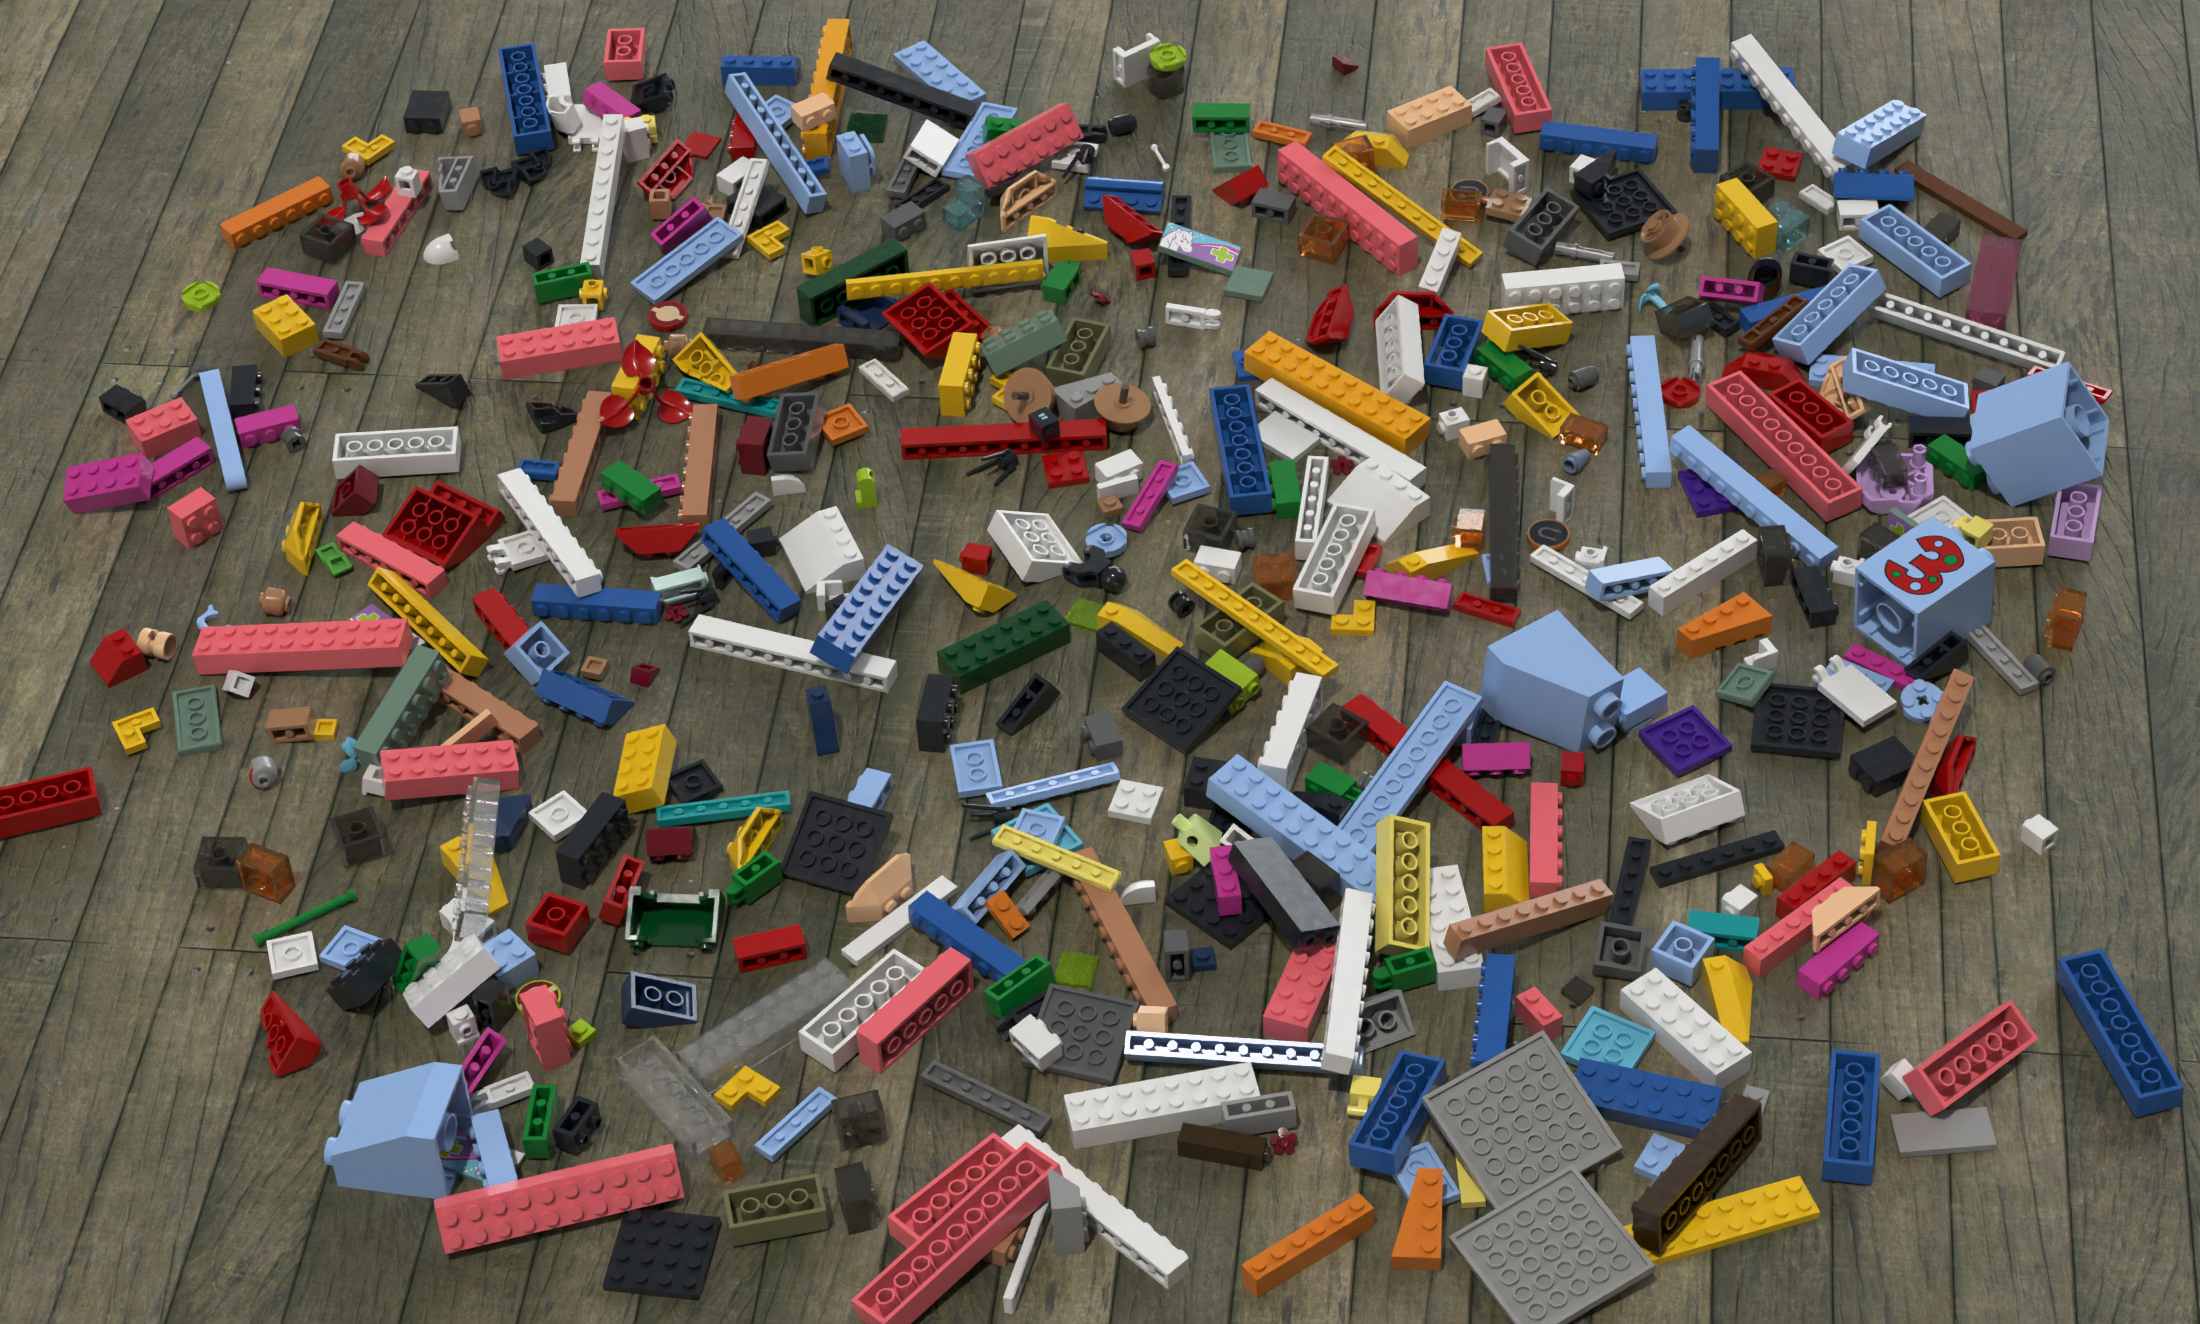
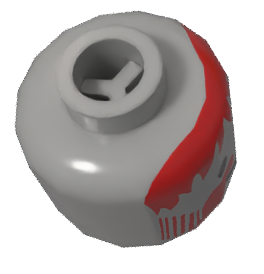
M259 756L250 762L248 772L249 780L253 786L264 789L276 783L278 778L277 764L272 758Z

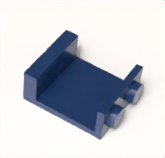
M889 296L873 297L853 311L842 304L837 307L838 323L862 339L867 340L890 325L881 313L896 304L897 300Z

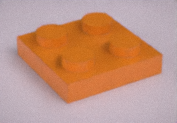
M850 403L828 411L824 415L821 433L832 446L869 432L868 425Z

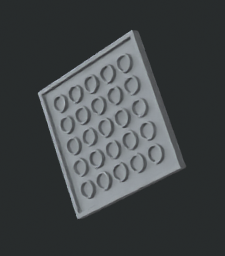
M1544 1030L1421 1098L1423 1105L1493 1210L1572 1164L1582 1174L1621 1152L1623 1146Z
M1573 1164L1449 1236L1450 1243L1513 1324H1567L1656 1271L1653 1262Z

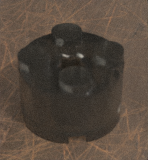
M1149 62L1147 67L1148 90L1160 100L1182 94L1185 87L1184 66L1174 71H1160L1151 66Z

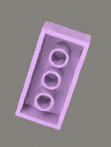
M2080 483L2057 492L2047 555L2083 561L2091 560L2102 486Z

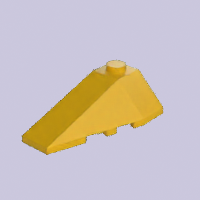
M1031 215L1027 236L1046 234L1048 263L1066 262L1067 259L1071 261L1108 259V241L1088 233L1081 234L1073 230V227L1059 225L1052 218Z
M702 332L672 359L684 373L728 393L732 389L729 376L737 374L736 370L715 344Z
M1461 542L1401 556L1387 563L1386 568L1392 574H1395V571L1407 573L1408 577L1416 578V575H1423L1429 577L1428 580H1434L1477 558L1479 553L1467 542Z
M936 559L933 561V564L964 601L973 605L972 609L984 614L986 610L994 613L1017 596L1016 593L1004 587L990 583L951 564Z
M1107 602L1097 615L1098 630L1112 621L1157 655L1167 658L1176 646L1181 649L1184 648V644L1136 609L1119 603Z
M457 836L439 846L443 865L489 916L509 906L493 853L482 841Z
M1726 955L1703 958L1701 979L1716 1021L1743 1045L1749 1044L1753 983L1747 967Z

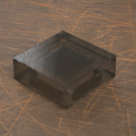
M1577 976L1561 989V995L1579 1006L1594 993V987Z

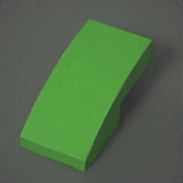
M334 541L315 549L316 556L333 577L353 569L344 552L339 550Z

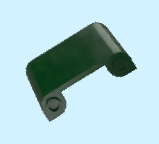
M630 886L625 941L631 944L632 948L643 949L645 946L699 948L701 951H712L713 948L717 947L725 909V897L720 889H709L708 895H705L704 892H699V895L656 893L655 890H650V893L641 892L642 887Z

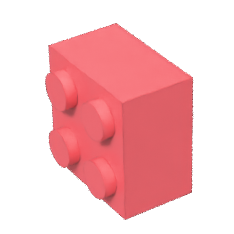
M202 487L167 507L175 538L189 550L223 529L216 498Z

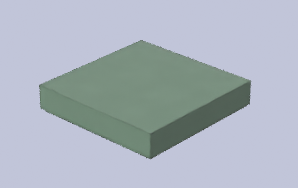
M1236 266L1224 289V295L1262 302L1273 281L1274 272Z
M1737 663L1715 694L1717 698L1753 707L1774 681L1776 675L1774 671Z

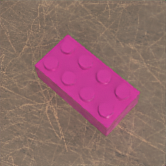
M137 453L67 467L63 502L74 514L150 500L153 465L143 453Z

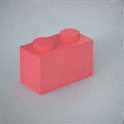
M1535 986L1516 996L1515 1015L1533 1035L1544 1030L1550 1040L1562 1035L1563 1016Z

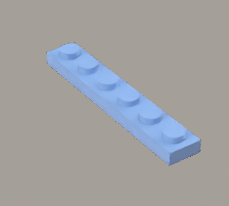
M1110 762L986 793V799L989 806L1012 807L1025 805L1028 802L1046 800L1056 795H1067L1073 791L1087 790L1101 784H1111L1114 781L1120 780V772L1115 763Z

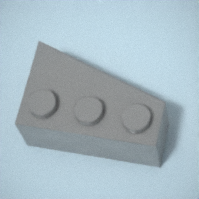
M473 156L438 157V172L440 174V178H438L439 194L445 210H463L480 175Z
M1110 372L1054 387L1056 398L1053 409L1066 420L1092 419L1099 415L1094 406L1096 392L1103 386L1123 382Z

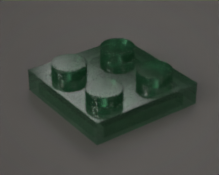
M851 113L846 132L855 131L858 138L859 135L864 134L869 143L883 144L889 122L888 114Z

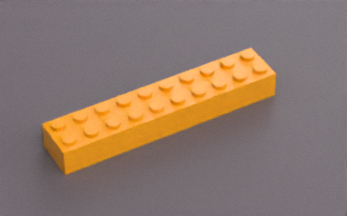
M828 19L826 26H823V37L820 40L821 49H818L819 60H816V71L813 72L814 83H811V94H809L808 98L824 92L835 103L836 119L806 132L801 130V141H804L802 154L806 156V161L826 155L829 156V159L831 158L845 86L827 80L826 77L829 64L836 52L849 57L852 56L853 46L850 19Z
M1271 331L1267 332L1244 351L1245 371L1265 382L1270 378L1281 382L1288 388L1312 400L1314 403L1406 456L1430 436V417Z

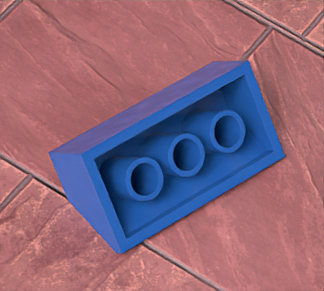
M723 56L720 66L722 84L726 85L729 74L746 72L754 85L796 86L801 60L794 56Z
M1838 168V171H1834L1832 195L1834 198L1913 201L1914 175L1909 174L1910 171L1898 170V174L1890 173V170L1878 169V173L1870 172V169L1859 168L1858 172H1850V168Z
M543 669L535 690V694L542 696V701L550 704L558 703V708L569 712L571 710L576 711V716L583 719H588L589 717L594 720V724L605 727L606 724L615 725L634 705V702L564 671Z

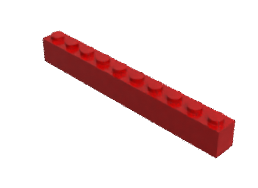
M1106 419L1059 421L1060 435L1044 443L1030 431L1029 422L901 428L902 460L979 457L998 453L1007 448L1012 449L1016 455L1061 453L1077 450L1103 451L1107 450Z
M1363 693L1342 705V721L1387 757L1390 756L1409 730L1403 723L1398 722L1389 712L1380 708ZM1443 757L1426 780L1425 787L1481 831L1482 826H1506L1508 829H1512L1514 823V812L1512 809L1500 802L1494 794L1486 791L1477 781L1472 780L1463 770L1454 766L1448 758Z

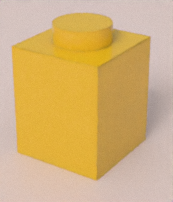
M1178 838L1163 841L1164 858L1171 875L1193 871V856L1179 844Z

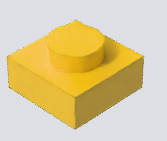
M1763 863L1754 865L1753 876L1751 877L1754 887L1759 889L1763 896L1771 894L1773 887L1772 875Z

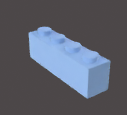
M1660 557L1591 569L1588 571L1585 589L1597 601L1646 593L1649 591V586L1672 573L1673 569Z
M866 768L863 775L859 776L855 789L850 791L847 801L881 810L893 790L891 774Z
M1013 849L996 855L951 908L974 924H977L988 911L984 903L1001 890L1005 891L1026 867V864Z
M495 1109L470 1116L472 1126H468L470 1139H476V1143L472 1144L476 1158H481V1161L477 1162L480 1176L485 1175L486 1179L482 1180L483 1187L518 1180L499 1110Z

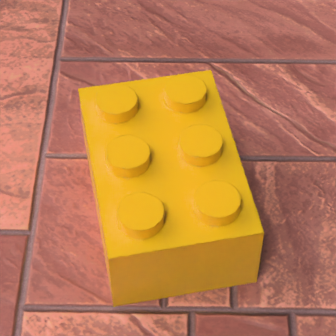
M287 294L252 310L256 329L284 358L319 342L316 324Z

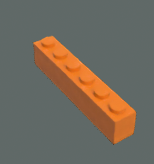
M317 176L220 223L222 237L234 250L334 202L331 187L322 178Z
M834 343L733 374L729 377L734 398L743 400V403L754 401V397L759 395L761 397L770 396L772 391L775 390L779 392L789 390L790 386L794 384L796 386L808 384L807 380L810 379L817 381L824 379L825 375L830 373L831 375L841 374L843 369L849 368L844 344Z
M1357 1193L1241 1264L1242 1283L1256 1298H1259L1374 1227V1207L1360 1193Z

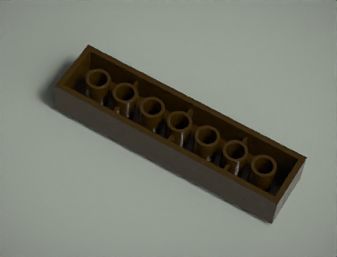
M1735 1093L1730 1100L1724 1103L1723 1108L1712 1116L1710 1122L1699 1130L1697 1136L1686 1144L1680 1155L1674 1157L1669 1167L1659 1174L1658 1179L1646 1188L1645 1193L1633 1202L1631 1212L1633 1213L1632 1231L1633 1238L1638 1245L1660 1253L1762 1140L1761 1102Z

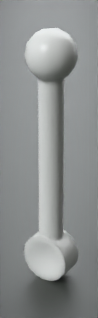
M1156 144L1151 145V150L1155 152L1162 164V170L1164 172L1169 171L1170 166L1164 162L1158 151V146Z

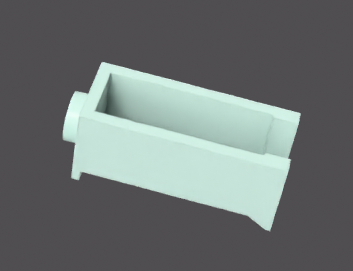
M697 565L696 568L658 578L650 577L652 591L661 592L663 605L696 595V593L680 595L679 591L700 588L709 584L707 573L702 572L700 565Z

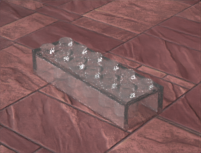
M655 1035L650 1036L615 1057L618 1076L695 1162L735 1139L733 1120Z

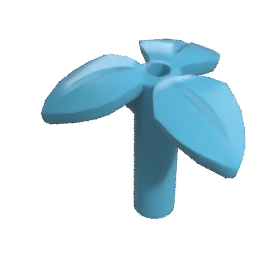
M1659 283L1652 284L1645 291L1646 293L1641 296L1638 305L1639 312H1641L1647 300H1651L1667 315L1672 312L1673 309L1660 298L1662 292L1659 289Z
M347 737L346 742H343L341 748L350 757V759L344 760L339 767V772L349 773L356 770L357 762L360 763L353 748L357 741L351 737Z

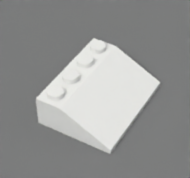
M1046 234L970 244L967 246V267L1042 259L1044 280L1049 276ZM1043 280L971 287V292L977 293L1040 284Z
M1373 456L1357 465L1327 500V504L1331 507L1336 502L1375 509L1377 528L1372 537L1383 545L1430 516V496Z
M837 506L817 511L779 538V542L806 595L816 592L817 581L842 580L844 584L861 579L865 574L864 558Z
M996 510L987 531L1022 581L1027 583L1042 582L1063 575L1062 567L1069 562L1083 563L1049 514Z
M1710 774L1630 802L1631 808L1654 838L1666 845L1675 844L1678 840L1685 837L1697 836L1699 832L1704 830L1716 829L1720 824L1735 822L1739 817L1745 815L1741 791Z

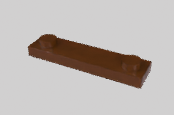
M1794 294L1737 339L1738 344L1754 351L1785 327L1809 301Z

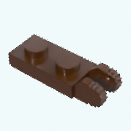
M325 338L313 350V354L316 357L349 366L352 370L357 371L362 370L363 363L366 364L370 361L367 353Z

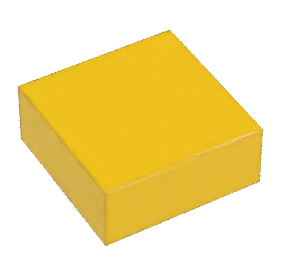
M318 719L313 740L335 741L339 727L338 719Z

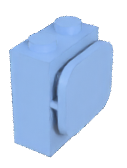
M855 131L837 135L840 173L850 190L854 194L871 189L870 174L871 176L877 175L874 151L865 135L861 134L858 138Z
M1640 667L1623 676L1624 682L1620 697L1622 706L1617 713L1615 725L1627 733L1635 732L1651 723L1653 715L1667 708L1668 692Z

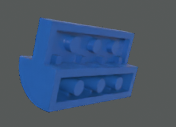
M1087 176L1083 209L1104 212L1102 196L1106 194L1117 196L1139 214L1160 215L1166 184L1165 181Z

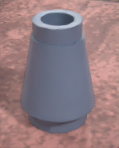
M1583 448L1566 455L1562 462L1563 469L1569 474L1578 473L1590 459V452Z

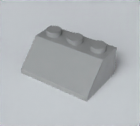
M1391 989L1361 1000L1364 1001L1362 1015H1359V1018H1362V1025L1357 1035H1360L1359 1046H1363L1364 1053L1416 1034L1401 990Z
M1050 1170L1048 1171L1055 1253L1056 1255L1085 1252L1084 1242H1089L1086 1198L1080 1196L1079 1186L1055 1171Z

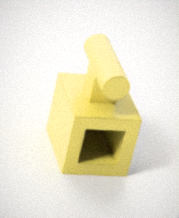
M1963 515L1953 524L1962 533L1964 539L1977 549L1984 548L1992 540L1994 524L1976 515L1970 521L1968 516Z
M1353 1075L1347 1115L1364 1117L1382 1084V1078Z

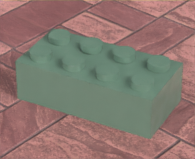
M1051 309L1042 310L1036 314L1037 316L1020 321L1018 326L1012 329L1006 328L1001 331L1000 335L983 340L981 350L995 377L1068 341Z

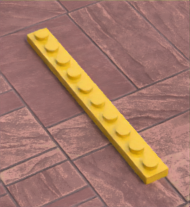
M1336 145L1322 156V161L1435 244L1442 228L1450 229ZM1461 237L1460 248L1455 259L1470 269L1482 258L1483 252Z
M1038 259L846 279L847 300L911 294L928 282H931L940 291L1044 280L1043 260Z
M1185 559L1171 569V576L1315 676L1322 677L1323 682L1339 671V664L1188 559Z

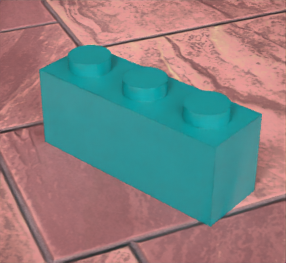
M1689 910L1687 926L1714 937V949L1744 952V947L1758 937L1759 918Z

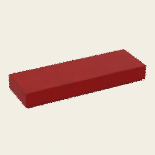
M1461 591L1453 604V610L1510 628L1514 627L1521 615V609L1463 591Z

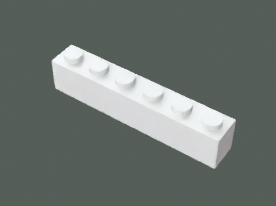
M1308 456L1295 538V559L1307 560L1321 531L1329 478V457Z
M1740 530L1649 586L1648 606L1663 617L1755 560L1758 540L1745 530Z

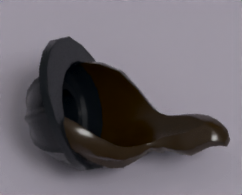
M1770 257L1757 260L1751 267L1747 277L1748 281L1760 282L1765 286L1763 302L1770 301L1779 292L1782 281L1781 265L1776 259Z

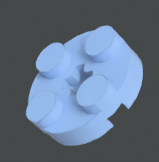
M1106 523L1097 524L1087 532L1086 547L1095 545L1104 549L1106 559L1109 560L1110 557H1115L1127 550V533L1121 526L1113 524V527L1107 526Z
M1921 679L1915 680L1907 685L1901 693L1900 704L1903 715L1915 723L1930 721L1942 691L1932 683ZM1918 699H1924V700H1926V702L1928 703V705H1926V704H1922V706L1919 705V704H1918V703H1919V700H1918Z

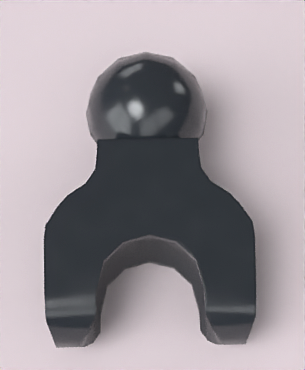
M1089 545L1083 550L1084 563L1069 562L1062 567L1065 580L1077 587L1096 586L1101 588L1103 586L1107 591L1117 592L1122 590L1127 583L1125 570L1119 566L1112 565V562L1106 559L1104 549L1095 545Z

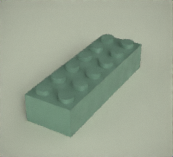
M416 645L353 748L365 772L370 764L380 766V751L407 749L412 737L416 736L422 721L427 718L433 703L438 700L441 690L448 684L450 675L439 651Z

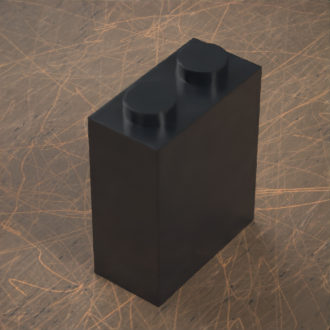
M412 90L403 117L406 133L443 134L452 107L449 91Z
M763 185L750 226L759 230L788 213L786 197ZM740 189L726 198L728 213L731 215Z
M1893 735L1851 754L1848 771L1852 777L1862 784L1865 791L1869 792L1874 798H1877L1903 785L1915 756Z

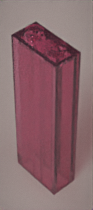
M1990 235L1982 236L1965 319L2005 331L2023 240Z

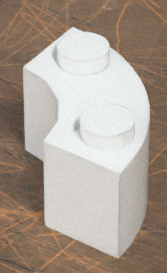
M566 94L550 95L548 97L546 107L555 128L565 132V134L574 133L581 123L574 104L569 103Z

